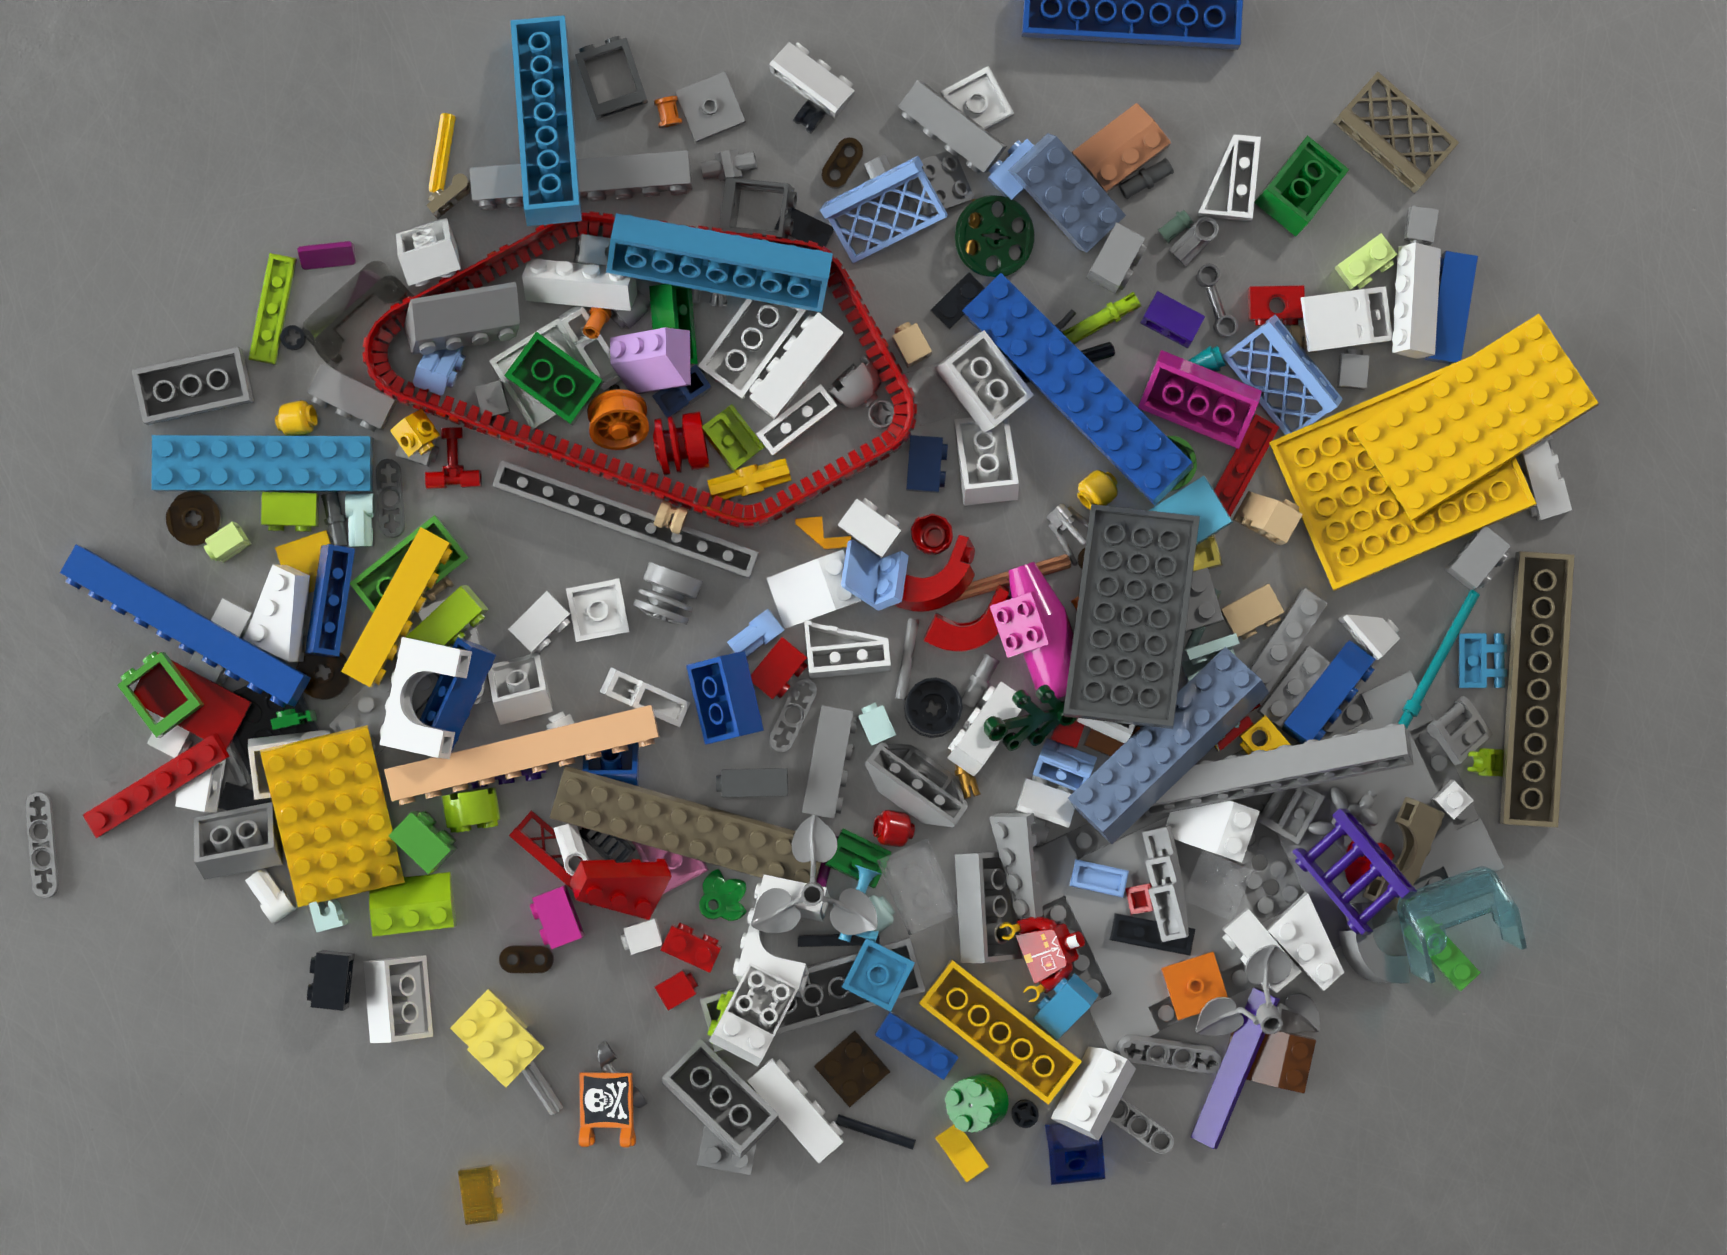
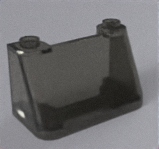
M381 261L368 263L303 323L302 329L306 339L319 356L332 368H335L344 360L340 351L345 340L336 330L375 295L385 304L397 301L403 303V299L409 296L414 297L394 272Z

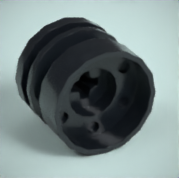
M937 677L926 678L916 683L908 693L904 706L905 719L910 728L917 734L928 738L942 737L951 732L959 722L963 710L962 697L957 688L949 681ZM930 702H933L934 706L939 705L940 707L937 710L936 716H933L931 712L927 713L925 710L929 707Z

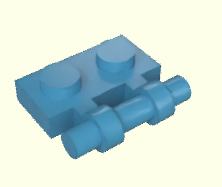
M1465 633L1458 635V688H1487V677H1494V688H1505V677H1508V669H1505V653H1507L1505 633H1494V644H1487V633ZM1487 653H1494V669H1487Z

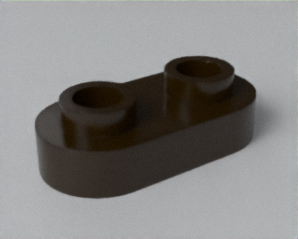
M844 138L834 149L822 169V180L826 186L838 189L847 183L863 156V147L857 139ZM853 148L855 154L852 157H847L844 154L845 149ZM834 170L838 171L841 175L837 180H833L830 177V173Z
M513 945L502 950L499 956V963L501 968L508 973H544L552 967L554 955L546 946ZM511 954L515 955L518 959L515 965H511L508 962V956ZM536 955L544 956L545 962L542 965H538L535 962Z

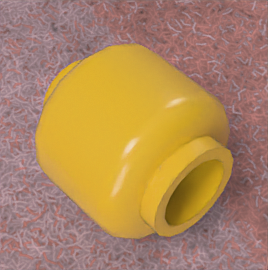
M304 400L281 405L278 415L275 416L276 427L285 436L308 435L312 433L314 426L318 423L317 412L314 406L309 405Z
M1094 470L1079 483L1077 496L1080 502L1089 510L1091 509V504L1107 506L1118 495L1116 487L1118 482L1110 472L1105 473L1100 470Z

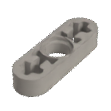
M800 679L794 684L770 734V746L777 752H785L792 747L816 697L817 687L810 679ZM808 683L810 684L809 689L813 692L811 696L806 695L802 703L808 704L806 709L799 704L790 703L792 697L798 700L800 696L797 687ZM791 707L798 708L801 712V719L797 723H789L785 718L787 709ZM782 721L786 726L796 728L794 734L788 731L786 739L789 740V744H783L779 748L776 746L777 741L774 740V736L782 734L784 728L779 727Z

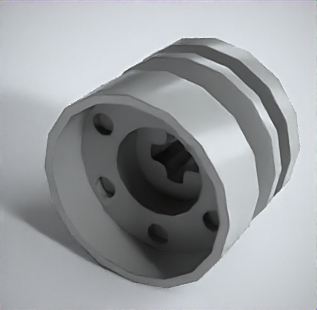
M649 562L643 579L651 583L653 588L652 590L639 589L638 593L649 597L648 602L635 599L633 605L640 608L646 615L668 623H683L687 625L689 618L678 615L680 608L692 612L693 608L682 601L684 597L697 598L703 581Z

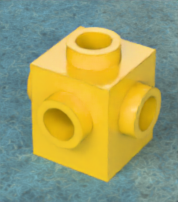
M422 408L403 418L390 430L408 457L417 452L420 455L427 453L434 447L432 442L440 436Z

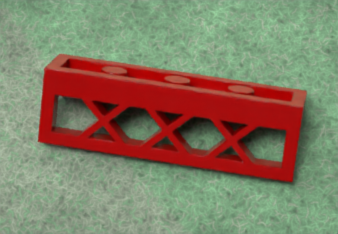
M531 810L509 836L571 888L570 881L573 876L566 872L564 861L562 865L555 859L562 858V855H550L546 851L545 840L556 839L554 829ZM531 819H534L541 825V837L530 838L522 829ZM544 829L552 836H545ZM534 840H542V847Z

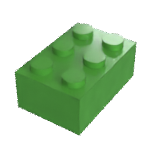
M414 811L392 831L389 837L427 874L435 872L457 850V847L454 845L457 840L447 830L440 831L436 828L434 824L437 821L427 811Z

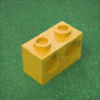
M1263 715L1239 736L1242 740L1239 745L1247 755L1256 750L1269 751L1275 750L1282 745H1291L1266 715ZM1257 730H1261L1266 734V742L1261 746H1256L1252 742V734Z

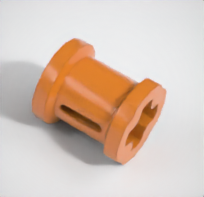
M677 96L654 100V105L658 107L660 117L659 128L673 127L683 123L682 119L678 116Z

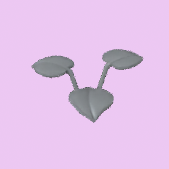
M812 815L804 820L792 839V852L796 860L802 863L811 861L810 882L803 887L801 897L793 901L791 895L784 889L772 888L765 891L756 903L751 921L753 928L766 933L790 931L801 919V913L794 905L804 902L807 905L815 906L822 901L836 905L830 912V920L838 932L846 935H856L877 929V913L866 894L857 889H845L841 892L838 901L825 897L823 887L815 882L816 861H829L835 855L838 844L833 830L817 815Z
M1267 945L1255 951L1248 959L1245 967L1249 982L1253 984L1263 983L1266 1003L1259 1006L1256 1016L1243 1007L1237 1008L1235 1001L1231 998L1217 997L1204 1005L1196 1025V1033L1199 1035H1226L1235 1032L1243 1025L1244 1018L1242 1014H1244L1255 1025L1260 1024L1262 1031L1266 1034H1275L1278 1031L1288 1033L1319 1032L1320 1017L1314 1001L1305 994L1293 993L1285 999L1284 1004L1279 1003L1277 1007L1272 1004L1268 982L1276 984L1285 980L1291 972V961L1289 956L1277 945Z

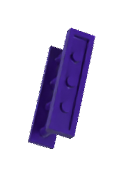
M1339 808L1332 815L1337 821L1335 823L1336 827L1310 851L1307 852L1304 848H1296L1292 852L1297 857L1295 861L1303 871L1310 872L1349 919L1347 922L1349 927L1356 934L1370 935L1373 930L1367 924L1368 921L1395 897L1410 899L1417 893V890L1348 809ZM1342 835H1349L1354 841L1352 844L1353 848L1324 873L1315 860ZM1359 856H1366L1371 861L1370 869L1344 893H1341L1332 881ZM1378 876H1383L1389 883L1388 889L1359 915L1349 902Z

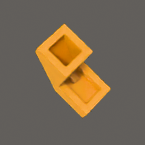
M822 516L795 518L796 526L824 550L847 548V543L851 540V536L824 538Z

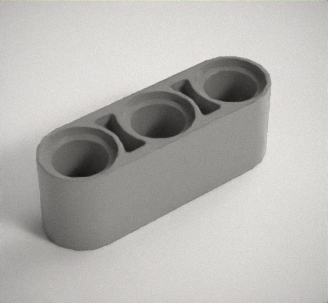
M1120 1099L1119 1103L1123 1105L1124 1111L1118 1117L1111 1116L1110 1121L1158 1154L1168 1153L1174 1145L1172 1134L1126 1100ZM1136 1118H1142L1146 1121V1127L1141 1132H1135L1131 1128L1132 1121ZM1158 1134L1168 1136V1143L1163 1148H1158L1154 1145V1138Z

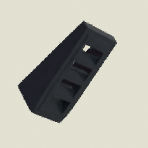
M582 827L579 831L581 837L605 860H615L616 863H622L636 850L625 839L608 835L598 845L595 841L601 836V832H596L592 837H589L587 834L590 829ZM614 837L617 842L606 852L603 848ZM622 845L625 848L616 859L611 857Z

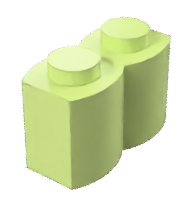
M232 521L206 538L205 542L207 545L204 546V549L212 560L215 559V561L225 563L249 547L251 542L240 525Z

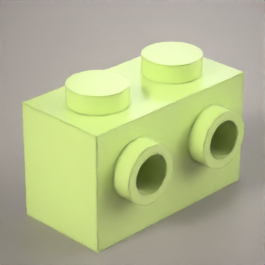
M1381 233L1338 264L1335 270L1350 290L1355 286L1361 289L1373 280L1370 276L1378 269L1383 273L1395 263L1392 259L1397 256V253Z

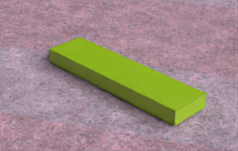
M269 253L249 360L272 365L277 363L281 343L280 335L284 328L297 262L296 258Z

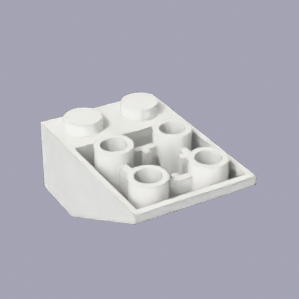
M1386 286L1301 297L1308 352L1392 341Z
M749 963L709 1042L759 1066L799 988Z

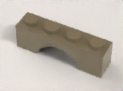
M1405 797L1395 820L1403 834V849L1400 857L1394 864L1414 886L1420 876L1424 860L1431 851L1434 837L1441 828L1445 813L1420 801ZM1378 876L1366 887L1362 897L1374 902L1388 889L1389 883L1383 876ZM1395 897L1385 907L1402 913L1409 899Z

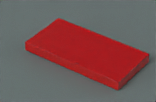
M171 660L204 704V706L178 724V726L202 739L217 733L227 750L252 702ZM161 663L141 677L133 691L147 710L163 718L188 701Z

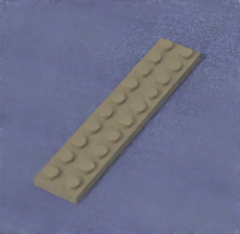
M564 767L550 813V818L760 878H763L764 875L802 883L810 882L811 861L799 862L792 852V839L796 832L794 830L572 767ZM816 861V876H815V880H816V877H817V874H818V871H819V868H820V864H821V862H818V861Z

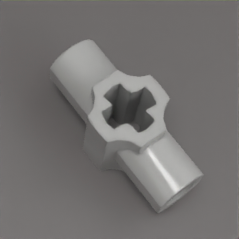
M737 149L722 151L715 154V159L701 162L704 180L719 177L720 181H725L726 177L741 178L744 171L757 169L754 151L739 154Z

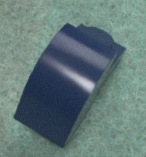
M697 364L690 368L691 385L660 390L652 395L667 419L689 404L691 405L712 389Z

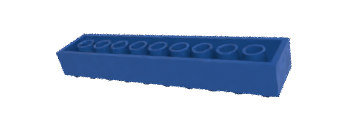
M1002 273L962 310L965 318L979 332L985 330L1002 354L1154 505L1164 498L1194 468L1193 462Z

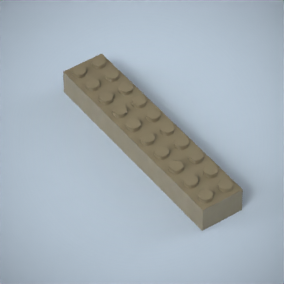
M1524 551L1515 553L1499 824L1558 828L1575 555Z

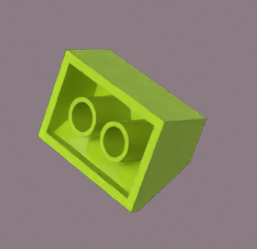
M451 872L404 877L405 883L369 891V910L373 937L457 926Z

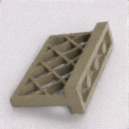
M1378 71L1333 122L1413 193L1417 192L1459 144L1453 136ZM1376 81L1385 88L1386 97L1372 98L1371 87ZM1367 92V98H1362ZM1387 102L1388 116L1374 117L1373 103ZM1391 102H1402L1406 106V115L1393 116ZM1357 103H1368L1369 117H1359L1351 109ZM1421 119L1426 123L1427 133L1413 134L1412 120ZM1407 120L1408 134L1394 135L1393 121ZM1374 121H1388L1389 135H1379L1375 131ZM1442 137L1450 145L1445 151L1433 152L1432 138ZM1413 138H1427L1429 152H1415ZM1395 139H1409L1410 153H1400L1395 148ZM1434 156H1440L1434 163ZM1415 157H1429L1430 168L1425 174L1416 167Z

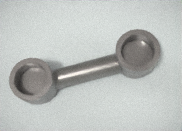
M1205 264L1198 270L1197 281L1207 291L1216 317L1214 330L1221 337H1231L1237 332L1238 322L1233 316L1226 315L1215 285L1220 279V270L1214 264Z
M603 1041L597 1047L600 1068L603 1072L617 1073L611 1065V1062L617 1059L609 1044ZM635 1085L633 1087V1106L642 1108L648 1103Z

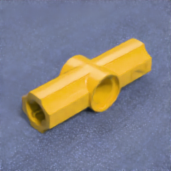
M786 458L759 466L758 464L734 470V473L707 480L712 500L716 495L723 498L722 501L740 495L744 497L765 491V488L792 481Z

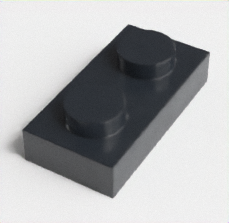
M969 272L930 311L950 330L964 316L962 310L985 287Z

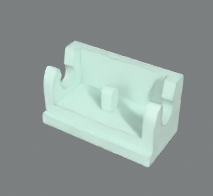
M334 899V903L328 901V907L325 906L324 902L317 903L316 901L309 903L316 933L349 924L348 918H344L342 906L337 899Z

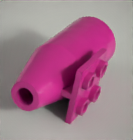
M1031 562L1008 570L1011 599L991 605L990 609L1007 658L1023 653L1035 690L1037 691L1042 685H1049L1054 691L1055 696L1061 698L1066 696L1074 633L1064 606L1036 563Z

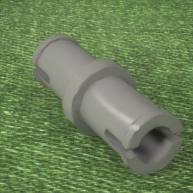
M986 653L983 655L984 657L975 674H971L969 678L971 682L962 697V703L973 709L976 708L984 689L989 688V680L1000 662Z

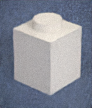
M1450 780L1431 799L1450 819H1455L1474 801L1454 780Z
M656 918L624 927L625 934L620 935L624 949H630L631 955L663 945Z

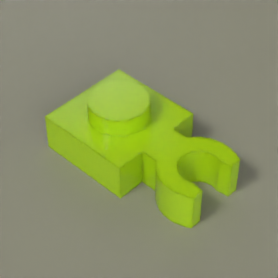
M1479 748V752L1470 751L1468 756L1474 758V764L1472 767H1468L1467 770L1469 772H1478V776L1502 777L1504 749Z

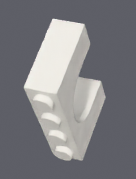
M402 637L401 643L397 648L398 659L396 669L391 676V693L385 705L386 717L380 729V745L436 758L450 759L455 732L430 727L422 723L414 713L412 696L418 682L426 675L432 673L467 678L472 651Z
M764 875L762 883H757L755 899L758 901L759 897L769 889L781 888L791 895L793 901L801 897L802 889L807 883ZM823 887L824 896L830 898L827 888ZM821 901L815 906H810L803 902L794 906L799 909L802 918L823 922L828 903ZM750 908L747 920L750 926L748 933L743 934L740 948L743 949L741 958L736 959L733 968V974H735L738 983L742 979L749 963H752L798 987L799 989L795 997L802 998L809 975L806 963L782 959L769 954L763 947L765 932L751 926L755 908Z

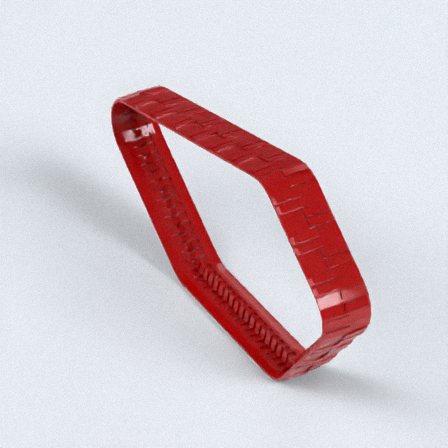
M599 212L581 213L582 221L541 225L535 228V232L511 245L506 244L500 247L498 252L494 250L487 254V258L469 266L463 271L457 270L450 278H442L438 284L414 297L409 296L403 299L401 304L398 302L390 306L391 309L375 321L367 337H364L363 348H365V352H362L363 362L369 369L367 372L370 378L376 382L375 386L393 400L397 398L398 402L407 406L412 404L413 408L417 410L422 408L424 412L433 416H438L445 420L449 418L451 422L458 425L463 423L464 427L476 430L479 433L496 439L500 437L502 441L509 444L514 442L515 446L519 448H528V451L547 458L551 456L553 460L560 463L565 461L566 465L570 467H579V470L587 473L591 472V474L598 477L602 475L604 479L611 482L616 480L618 481L617 484L621 486H630V489L638 492L642 490V493L649 496L653 494L655 498L660 500L667 499L672 505H682L681 507L687 508L689 511L693 509V512L697 514H706V517L713 520L718 518V522L740 528V526L754 528L757 525L761 527L769 524V521L773 519L776 521L783 517V513L789 514L795 510L794 507H801L806 504V500L810 499L811 501L817 498L819 493L823 495L830 491L831 486L835 488L843 483L842 480H849L855 476L856 472L859 474L867 470V466L871 468L878 464V460L883 461L889 458L890 453L897 452L902 448L903 442L906 443L911 436L910 431L914 430L916 419H914L917 415V404H914V398L916 397L912 387L909 388L908 386L910 382L906 375L902 374L903 371L899 363H895L896 358L892 351H888L890 347L885 338H881L883 334L879 327L876 326L873 317H869L870 312L866 305L861 303L863 299L858 290L855 291L856 286L846 269H843L842 263L833 256L829 275H833L828 279V287L838 283L842 284L832 291L835 299H838L848 294L849 297L839 303L841 310L844 311L853 306L855 307L853 311L845 315L849 323L860 318L862 319V321L852 327L855 335L868 330L866 335L858 339L863 347L875 342L874 346L865 351L868 358L870 359L881 354L882 356L872 364L876 370L885 366L889 367L879 374L882 382L895 378V381L885 387L887 392L891 394L900 389L902 392L891 397L894 405V416L888 429L881 434L887 446L884 445L878 436L871 440L876 450L875 453H873L867 443L860 446L864 459L859 457L855 449L847 453L852 466L848 465L843 456L836 460L841 472L837 473L831 463L824 466L828 475L827 480L820 470L812 473L817 484L816 486H813L807 476L801 479L800 482L804 488V493L800 491L795 483L788 486L793 499L790 500L784 490L776 493L781 503L779 507L772 497L764 500L769 510L768 513L765 512L761 502L753 505L736 503L733 510L734 502L726 500L720 511L723 498L716 495L710 507H708L707 504L710 496L708 492L702 491L698 501L695 502L697 488L689 486L685 497H681L684 483L677 481L672 492H669L672 479L664 476L659 488H657L656 484L659 474L651 472L646 483H644L646 469L638 467L634 477L630 478L633 464L626 462L621 473H618L621 460L613 457L606 469L605 465L608 455L600 453L595 464H593L595 450L587 448L583 458L579 459L582 445L574 443L570 453L566 454L570 441L562 438L555 450L554 446L557 436L549 434L544 445H542L544 431L536 429L531 440H528L531 426L523 424L519 434L515 435L518 422L511 419L504 431L503 426L506 417L497 415L491 426L490 422L493 412L485 410L480 421H477L480 411L479 407L472 405L467 416H464L467 403L459 400L453 412L452 407L455 399L453 397L446 396L440 407L441 396L432 393L429 401L426 402L429 389L423 390L420 388L416 397H413L415 386L410 381H408L403 393L400 392L405 379L391 370L392 368L388 360L389 344L379 340L391 343L394 336L385 331L387 328L394 335L401 331L395 321L398 320L403 327L410 299L456 292L455 288L457 287L460 291L469 290L468 281L472 283L474 288H480L483 284L479 275L482 274L487 283L495 280L491 271L492 268L496 270L500 277L507 273L503 264L505 261L511 270L518 268L519 265L515 256L518 255L524 264L531 261L528 249H531L535 257L543 254L539 243L542 242L549 251L555 248L552 236H555L559 244L567 241L563 230H567L570 239L578 237L576 225H578L579 236L581 234L587 235L589 225V235L598 236L599 228L603 226V237L611 238L615 216L608 213L601 215ZM698 225L699 229L709 230V227ZM712 227V230L715 232L832 253L825 246L821 248L818 243L812 241L807 243L800 240L777 239L776 236L767 234L766 237H763V234L759 233L750 235L732 231L724 232L722 228Z

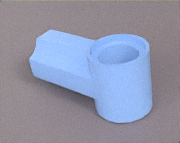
M767 609L749 622L750 625L727 643L735 653L745 651L746 657H748L761 645H766L776 638L784 629L771 611Z

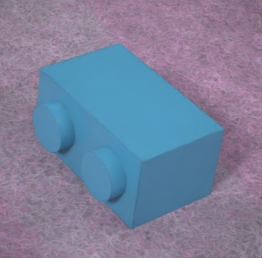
M1075 973L1068 980L1063 978L1053 988L1056 993L1051 998L1046 995L1036 1006L1039 1011L1034 1016V1019L1057 1040L1092 1006L1099 996Z

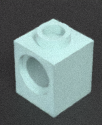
M875 702L861 709L863 714L858 717L871 746L896 735L883 705L878 707Z

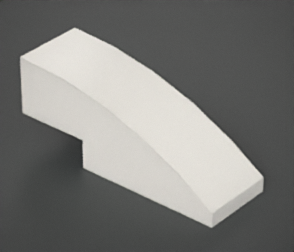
M574 306L559 315L558 318L590 370L604 381L601 386L604 391L619 382L621 378L611 366L610 349L601 334L596 339H591L584 335L583 328L590 317L583 306Z
M612 667L600 690L601 693L634 708L652 705L655 717L677 727L681 726L690 702Z

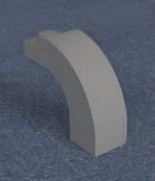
M1372 903L1350 904L1360 915ZM1371 919L1367 922V924L1373 930V922ZM1348 924L1347 931H1339V940L1343 954L1349 965L1358 975L1375 983H1409L1408 956H1389L1382 952L1375 942L1373 932L1370 935L1356 934Z

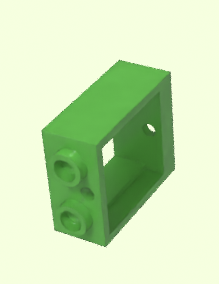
M154 651L142 660L144 665L139 669L131 668L120 677L123 681L117 686L155 737L161 738L204 706V704L165 652L157 654ZM161 663L188 701L156 723L129 686Z

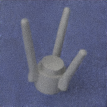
M1061 503L1047 516V519L1051 522L1048 526L1057 536L1072 564L1076 566L1077 560L1060 529L1063 532L1068 529L1082 545H1085L1086 540L1072 525L1075 522L1072 517L1087 527L1089 520L1078 514L1071 506L1067 508Z

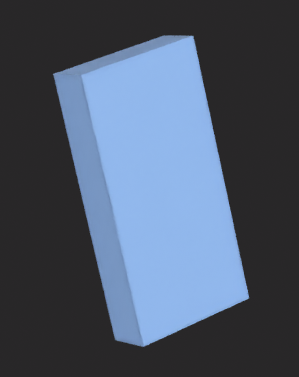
M1075 859L1069 886L1123 898L1129 871Z

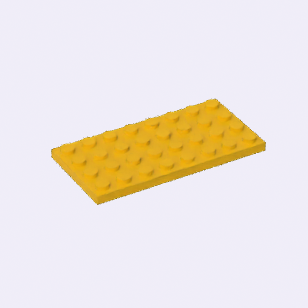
M1537 314L1358 426L1353 432L1413 522L1594 409L1599 403L1540 314Z

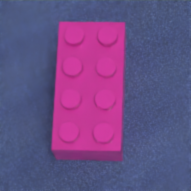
M1161 350L1140 398L1138 408L1239 449L1259 404L1262 391Z

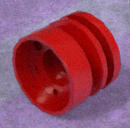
M700 411L682 414V427L676 428L672 416L668 417L669 429L664 430L661 418L654 419L653 441L657 462L660 464L664 475L671 474L669 462L674 461L677 473H682V460L688 459L692 471L710 468Z

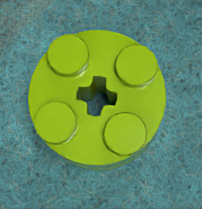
M496 787L442 795L446 827L450 828L451 833L472 830L471 825L477 824V828L498 826V820H501Z

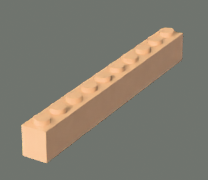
M648 705L451 753L450 759L433 757L384 769L391 801L398 800L399 805L416 802L414 796L425 794L426 799L441 796V790L451 787L453 792L469 789L468 783L476 781L479 782V786L494 783V777L505 775L507 780L522 776L521 770L532 768L533 773L548 770V764L558 762L559 767L575 763V757L585 755L586 760L602 757L601 751L612 749V754L627 751V745L637 742L639 747L655 744L654 738L660 736L653 707Z

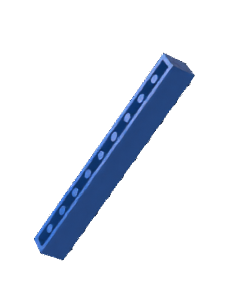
M76 544L60 571L61 574L68 577L65 581L77 589L84 586L90 590L88 595L100 602H103L104 599L113 603L111 606L113 610L122 615L129 612L135 616L133 621L147 629L149 625L158 629L156 632L158 636L169 642L174 638L180 642L179 648L192 655L195 651L203 655L201 660L214 668L219 664L226 669L224 674L236 681L243 678L249 682L248 688L259 694H262L263 691L272 695L270 700L283 708L286 704L296 706L311 679L85 547Z

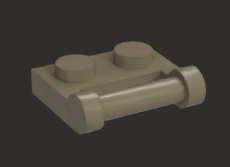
M464 174L454 175L452 185L444 191L441 189L435 191L428 198L430 202L426 206L439 219L470 194L471 182Z

